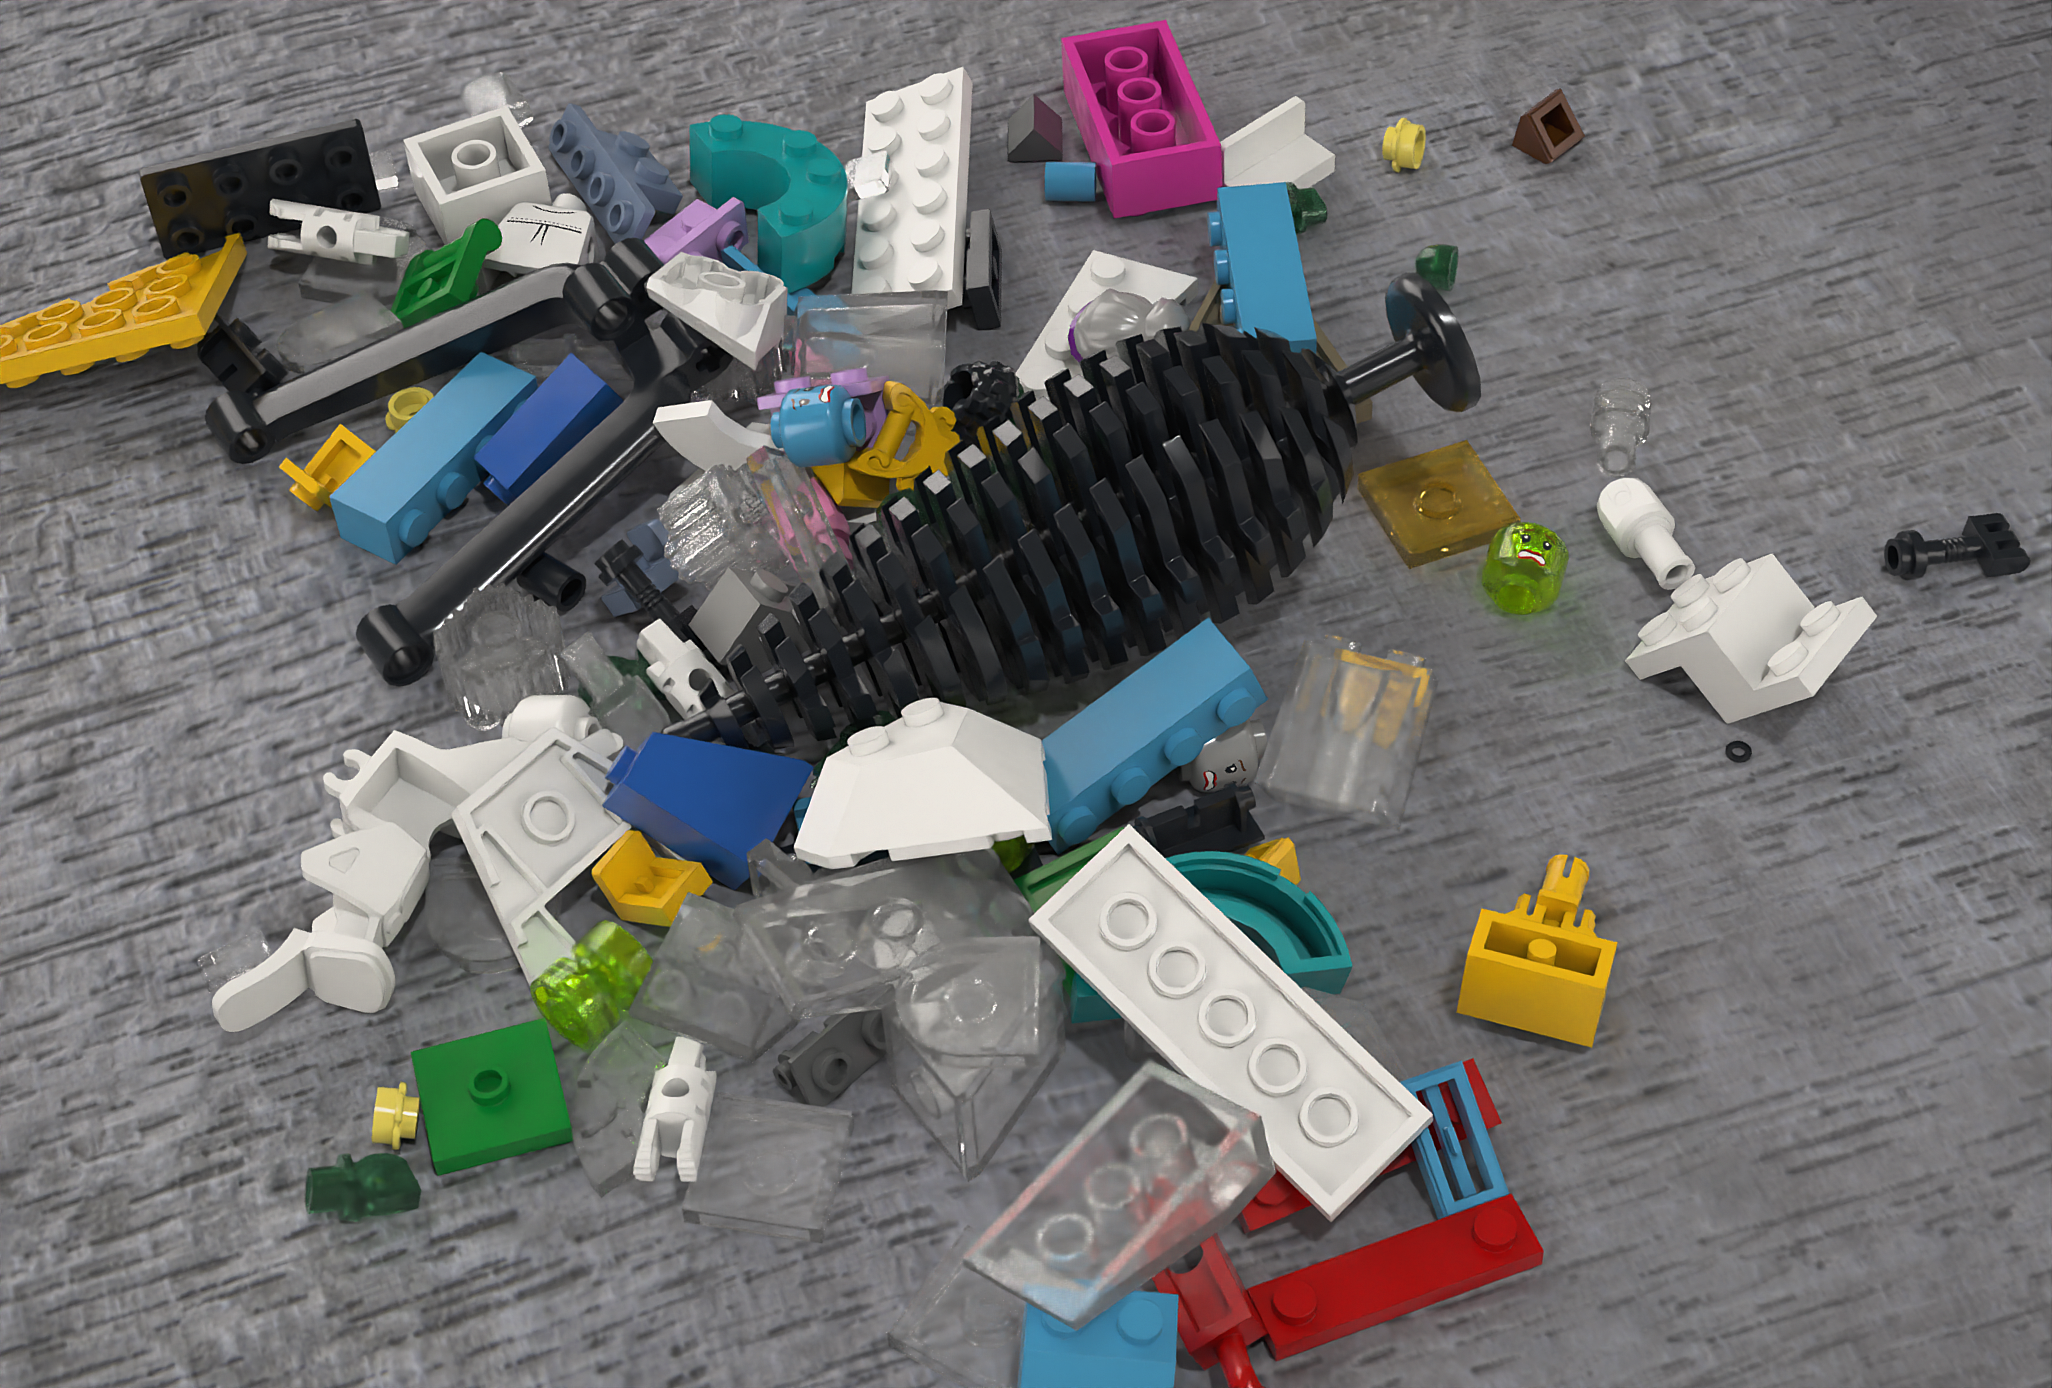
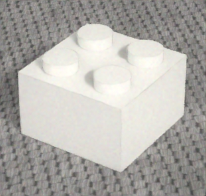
M508 106L403 140L414 190L445 245L463 236L464 231L469 225L482 218L489 219L498 226L518 203L529 202L552 206L546 170Z

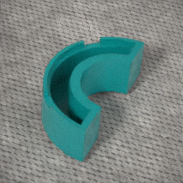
M729 114L717 115L709 122L689 125L690 182L708 205L718 209L735 197L744 202L745 208L758 210V267L764 273L781 279L784 282L783 286L788 288V293L805 288L826 276L834 268V258L839 252L844 253L846 247L848 179L843 164L830 149L818 142L813 133L804 130L794 131L773 124L742 121L739 117Z
M1205 851L1165 858L1307 995L1314 997L1341 994L1353 967L1349 950L1334 918L1311 891L1306 894L1294 883L1279 875L1281 869L1249 856L1229 852ZM1076 971L1074 972L1070 1000L1071 1024L1123 1018Z

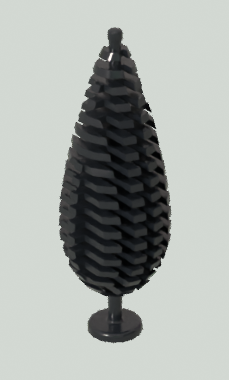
M1406 272L1391 281L1385 294L1386 316L1395 342L1339 372H1336L1310 349L1302 348L1300 353L1291 352L1288 339L1275 332L1256 327L1254 328L1257 338L1246 331L1242 334L1232 326L1213 325L1202 322L1197 332L1193 330L1182 332L1180 326L1159 330L1156 332L1154 339L1145 342L1142 334L1117 341L1115 345L1118 356L1115 355L1108 359L1106 351L1101 350L1079 362L1084 377L1079 374L1072 378L1068 368L1047 379L1044 384L1049 400L1045 396L1036 400L1032 390L1014 401L1010 409L1016 426L1009 420L1002 424L999 415L992 417L980 426L977 436L983 453L974 444L967 448L964 439L946 451L944 464L950 481L939 469L932 473L931 467L928 466L914 479V499L918 510L905 496L899 500L897 494L881 507V520L891 548L889 553L882 535L870 523L866 527L864 523L861 524L849 536V546L865 589L858 578L856 580L853 579L847 562L837 552L821 565L822 568L818 573L826 597L839 626L846 630L847 635L841 637L825 608L820 609L814 592L802 582L789 595L793 606L791 614L799 633L812 653L802 658L791 637H786L780 621L770 613L756 628L760 635L761 645L775 673L763 678L756 664L752 665L744 646L739 644L725 658L739 692L725 699L723 696H720L713 679L709 678L697 695L703 711L684 721L679 719L665 726L660 733L710 743L720 738L723 745L749 750L740 727L755 720L758 728L763 729L769 745L774 750L794 747V740L779 708L789 701L799 718L804 719L809 733L817 741L837 738L833 729L836 726L831 713L816 688L823 683L827 685L839 708H844L850 724L858 732L877 726L873 716L878 715L873 699L854 669L859 664L878 696L884 697L889 712L898 720L902 718L901 711L906 706L920 700L910 674L918 686L923 685L927 698H938L940 702L966 708L967 702L957 674L961 672L967 689L979 702L985 700L988 706L1006 701L1008 688L1004 675L1017 690L1024 688L1026 695L1047 690L1050 679L1046 667L1055 677L1063 675L1065 684H1070L1088 677L1090 670L1085 655L1092 663L1100 660L1103 670H1110L1125 665L1129 661L1124 643L1128 648L1138 646L1140 656L1147 657L1162 652L1167 648L1162 630L1167 633L1174 629L1176 639L1178 640L1201 623L1199 614L1202 615L1210 611L1213 623H1224L1240 614L1235 596L1245 591L1248 604H1259L1274 592L1269 571L1278 564L1281 578L1289 577L1306 557L1303 540L1310 533L1313 548L1323 538L1333 519V502L1340 492L1343 504L1354 475L1350 448L1355 449L1358 443L1355 405L1412 375L1429 398L1446 411L1464 412L1477 405L1481 398L1480 375L1474 354L1462 327L1446 301L1430 282L1416 272ZM896 645L897 647H896V649L893 651V649H892L891 647H893V646Z

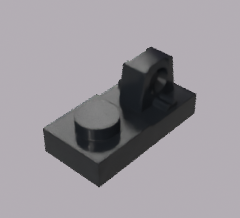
M990 209L972 211L970 228L965 231L963 309L972 308L978 330L1001 327L1002 248Z

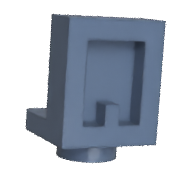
M658 519L636 525L627 532V537L633 545L636 544L644 553L636 564L648 576L652 584L656 586V589L660 590V593L692 569L683 556L685 550L680 538L672 529L662 525ZM616 580V586L600 597L613 617L641 608L636 598H633L618 580Z

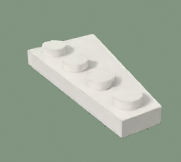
M1093 250L1015 373L1020 378L1024 393L1033 390L1036 400L1042 396L1049 400L1044 382L1056 373L1069 368L1072 378L1079 374L1084 377L1079 362L1070 352L1068 342L1070 324L1085 305L1100 296L1107 289L1111 288L1119 292L1133 293L1145 297L1152 304L1163 297L1173 299L1178 304L1187 306L1198 296V278Z

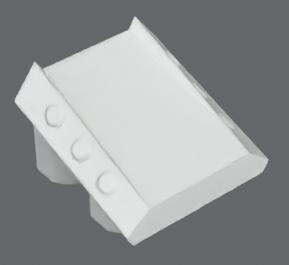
M680 252L649 277L646 286L649 298L754 371H756L758 362L773 347L778 349L787 320L788 288L783 286L784 282L778 277L758 271L740 272L728 268L718 260L704 256L689 255Z

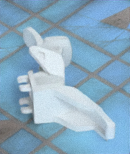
M601 729L579 741L612 762L615 761L623 749V739L621 736L611 733L608 729ZM394 730L372 757L356 749L345 751L343 754L345 765L358 769L359 773L351 780H340L330 772L326 773L323 777L325 790L330 795L339 799L343 822L341 819L335 818L330 823L331 832L335 839L307 849L301 854L303 877L307 881L332 892L333 907L314 919L312 933L294 928L282 946L267 960L247 973L229 981L216 992L212 999V1008L220 1026L229 1032L247 1029L281 1010L308 988L312 989L317 997L330 1004L365 1013H374L384 1009L394 991L395 975L390 960L382 948L389 946L404 923L408 921L429 882V863L431 861L429 847L433 836L438 831L462 839L451 813L532 742L508 737L453 749H439Z

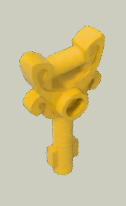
M886 381L883 388V401L885 409L889 410L873 447H867L857 452L848 462V467L861 474L897 478L896 487L900 494L914 497V479L928 466L931 467L932 473L939 469L946 478L949 476L944 464V457L946 451L960 442L959 435L951 431L955 425L956 418L954 412L947 407H932L929 410L925 402L904 384ZM913 422L916 425L915 440L910 445L906 456L899 461L895 459V455L910 423Z

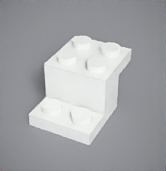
M1773 554L1748 563L1739 558L1727 564L1714 576L1705 579L1701 574H1697L1677 587L1671 595L1675 603L1667 612L1658 615L1640 630L1638 636L1642 641L1625 662L1640 680L1681 666L1723 720L1729 724L1814 696L1876 619L1877 615L1863 597L1836 606L1832 601H1828L1815 608Z

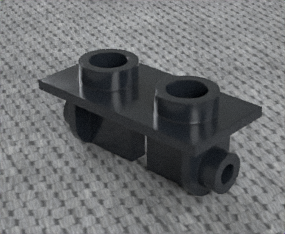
M216 313L214 320L219 325L212 332L206 333L204 338L197 343V356L216 378L223 383L222 385L228 391H242L251 398H254L260 393L283 383V379L289 374V371L266 348L259 353L255 350L262 343L260 338L238 317L229 324Z
M1234 782L1224 785V789L1194 800V805L1185 809L1180 805L1148 818L1140 816L1135 818L1133 826L1164 858L1191 852L1216 851L1231 853L1265 840V835L1249 812V810L1256 807V801L1251 788L1246 783L1238 787Z

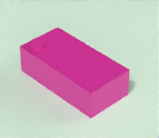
M1162 20L1061 38L1064 93L1091 162H1096L1097 177L1113 218L1141 216L1148 212L1217 200V188L1222 187L1221 143L1167 21Z

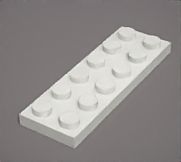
M964 67L944 74L931 75L922 82L897 91L884 92L875 99L866 102L849 324L865 337L962 305L973 85Z
M1130 824L1028 919L1031 928L1330 1222L1433 1122V1114Z

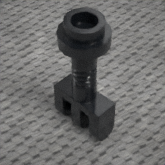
M2001 513L1969 516L1962 531V536L1957 538L1924 541L1918 531H1901L1895 538L1889 539L1886 542L1884 549L1885 564L1890 574L1893 576L1900 575L1906 581L1922 578L1926 573L1928 565L1977 559L1987 577L2020 573L2030 565L2031 560L2023 548H2019L2020 542L2013 531L2009 530L2010 525Z
M621 539L594 563L602 572L598 576L599 579L606 586L618 580L629 594L636 598L641 607H645V611L649 612V616L654 621L661 619L683 643L690 639L702 652L707 649L689 626V623L697 613L695 607L691 605L680 613L667 598H664V594H660V590L656 589V586L652 584V581L636 564L644 555L636 544L629 547Z

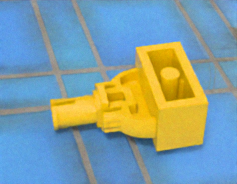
M1560 854L1552 857L1546 866V876L1542 889L1539 890L1532 915H1528L1531 895L1525 893L1518 897L1514 910L1506 914L1481 909L1466 957L1456 1013L1592 1048L1618 942L1597 937L1594 933L1596 916L1592 910L1585 909L1580 926H1574L1590 872L1586 862L1574 857L1569 877H1564L1563 872L1568 855Z

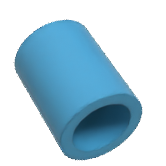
M1046 162L1045 201H1096V162Z

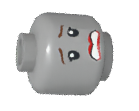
M1248 719L1238 726L1229 728L1221 735L1204 744L1202 751L1194 760L1175 768L1178 779L1180 781L1189 780L1195 790L1200 793L1224 789V785L1230 782L1240 786L1253 781L1258 771V759L1268 757V742L1262 721L1260 719L1253 721Z

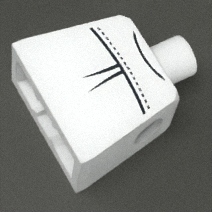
M561 194L557 196L552 206L529 202L516 204L498 225L502 234V244L499 249L485 256L477 280L480 294H483L549 265L559 263L579 265L597 263L599 249L593 217L586 212V206L583 201L572 194Z

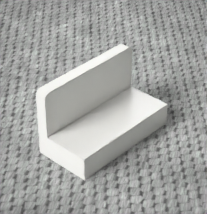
M1294 96L1220 142L1222 187L1286 182L1290 200L1334 172L1335 154L1304 134L1305 102Z

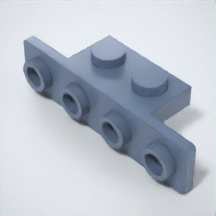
M569 103L562 118L557 120L552 127L549 151L614 244L626 238H639L642 240L655 210L674 215L683 195L669 178L668 169L658 163L649 151L650 145L643 138L627 131H621L619 135H614L597 130L580 106Z

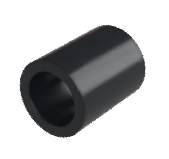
M546 552L541 554L516 577L520 587L561 612L573 609L582 599L586 589V578L583 574Z

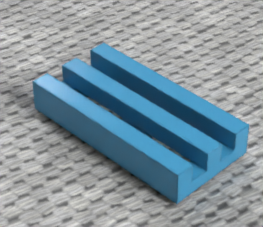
M1462 1060L1400 1081L1417 1100L1416 1091H1422L1427 1108L1433 1114V1125L1460 1198L1456 1201L1453 1199L1427 1127L1411 1142L1437 1219L1439 1220L1508 1195L1507 1185ZM1447 1081L1486 1189L1482 1192L1476 1193L1455 1129L1452 1126L1438 1086L1439 1083Z

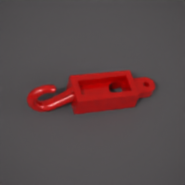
M1161 1177L1145 1180L1138 1187L1134 1196L1135 1208L1145 1228L1131 1237L1158 1292L1179 1295L1177 1331L1188 1353L1204 1370L1220 1363L1229 1388H1265L1261 1385L1255 1374L1246 1346L1265 1336L1268 1332L1210 1218L1194 1199L1184 1204L1180 1194L1168 1180ZM1198 1239L1203 1249L1202 1259L1192 1271L1184 1274L1172 1272L1166 1258Z

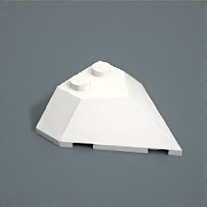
M926 698L913 702L901 711L902 718L885 727H870L853 734L847 740L849 746L826 758L794 844V850L798 859L832 870L854 867L860 859L875 851L888 849L891 861L988 849L991 848L994 841L1009 840L1021 835H1025L1027 843L1052 840L1051 827L1047 815L1050 814L1047 774L1043 765V761L1046 760L1045 750L1042 741L969 708L940 702L938 698Z

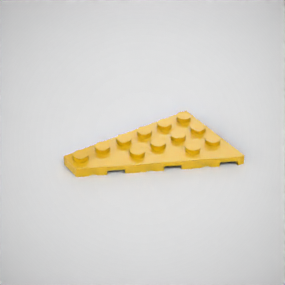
M237 233L226 236V243L222 250L208 256L199 258L196 254L185 252L161 264L147 267L107 283L108 292L83 305L79 301L68 298L41 311L27 314L0 325V384L6 383L8 388H19L36 381L41 374L60 370L63 375H73L89 369L96 361L115 357L117 362H127L145 355L150 348L170 344L173 349H181L198 343L206 335L247 255L241 234Z

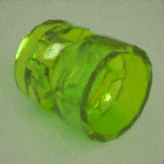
M607 920L597 922L572 945L570 950L572 959L567 957L558 958L532 981L529 988L536 1007L546 1021L562 1037L583 1049H591L618 1024L620 1020L619 1010L624 1012L632 1011L660 983L659 971L644 947L625 929Z

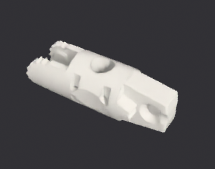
M277 199L270 201V215L281 219H295L303 222L301 236H294L290 233H277L268 236L269 249L373 266L377 264V256L396 258L408 254L410 233L379 226L380 216Z
M661 619L656 620L640 632L637 648L651 665L647 668L646 674L661 693L665 694L667 700L684 720L703 711L697 695L709 678L713 679L721 697L723 696L726 699L737 693L734 689H731L726 679L711 662H708L703 652L690 639L683 643ZM755 720L740 727L745 739L754 747H759L767 741L763 729L758 728ZM720 738L712 742L715 744L723 745Z
M676 1037L668 1066L655 1072L633 1170L635 1179H639V1181L655 1180L660 1155L677 1158V1170L679 1171L681 1182H695L697 1179L717 1080L716 1071H706V1057L702 1053L704 1049L702 1037Z

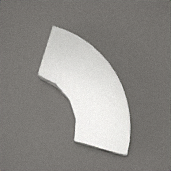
M713 400L658 407L653 424L665 440L690 462L718 478L764 492L796 494L808 480L814 477L809 467H797L788 459L784 448H776L771 435L741 426L725 416Z

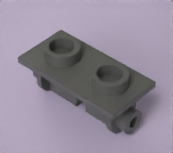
M884 977L876 985L872 984L867 989L862 987L855 989L851 994L852 998L823 1022L825 1026L823 1031L820 1033L812 1031L790 1051L784 1050L778 1056L779 1065L773 1069L775 1078L787 1090H792L798 1085L811 1113L815 1115L819 1113L913 1030L890 978Z

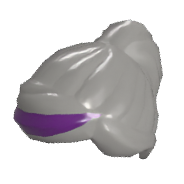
M1110 288L1093 301H1090L1078 312L1070 324L1068 342L1070 352L1078 362L1101 350L1106 351L1107 358L1109 359L1115 355L1118 356L1115 345L1117 341L1142 334L1145 342L1154 339L1156 332L1159 330L1181 326L1182 332L1189 331L1191 325L1189 316L1185 313L1182 305H1179L1173 299L1162 297L1159 301L1152 304L1145 297L1133 293L1119 292Z

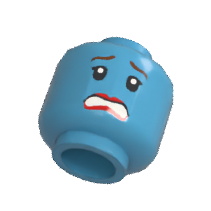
M841 385L789 390L782 400L780 411L774 412L771 416V436L774 445L778 449L784 448L788 459L797 467H813L849 462L855 454L856 448L863 446L865 443L866 418L861 401L858 398H851L848 391Z

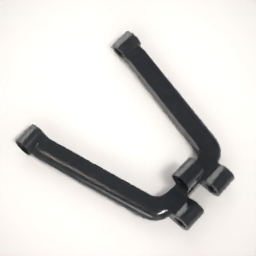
M626 238L618 242L608 251L604 261L601 263H587L585 265L559 263L537 269L276 385L254 398H251L242 391L226 392L212 401L206 410L205 421L207 427L230 460L240 464L253 463L262 459L270 452L275 439L279 442L290 434L468 364L480 352L490 355L552 328L567 324L579 325L587 330L606 347L633 380L634 386L631 394L619 407L409 597L396 605L390 604L377 607L362 618L355 634L357 642L389 685L397 687L406 686L422 678L432 666L434 659L433 649L440 646L456 633L666 442L665 438L653 424L658 407L691 403V393L718 377L732 362L733 355L671 312L665 316L660 327L653 331L646 324L645 319L663 308L649 298L646 286L649 277L662 268L664 264L643 240L639 238Z

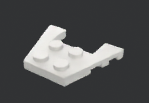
M553 726L466 798L451 813L531 990L541 1003L590 959L587 953L544 906L615 844L626 831L635 828L602 806L614 785L605 779L613 762ZM640 831L662 858L687 861Z

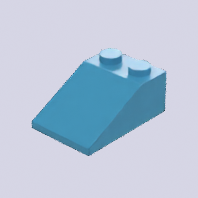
M1029 1281L1022 1320L1018 1388H1174L1179 1295Z

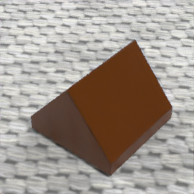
M1561 88L1554 90L1520 117L1512 143L1513 147L1544 164L1553 162L1585 137Z

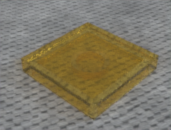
M1468 440L1358 474L1357 489L1408 569L1520 534V517Z

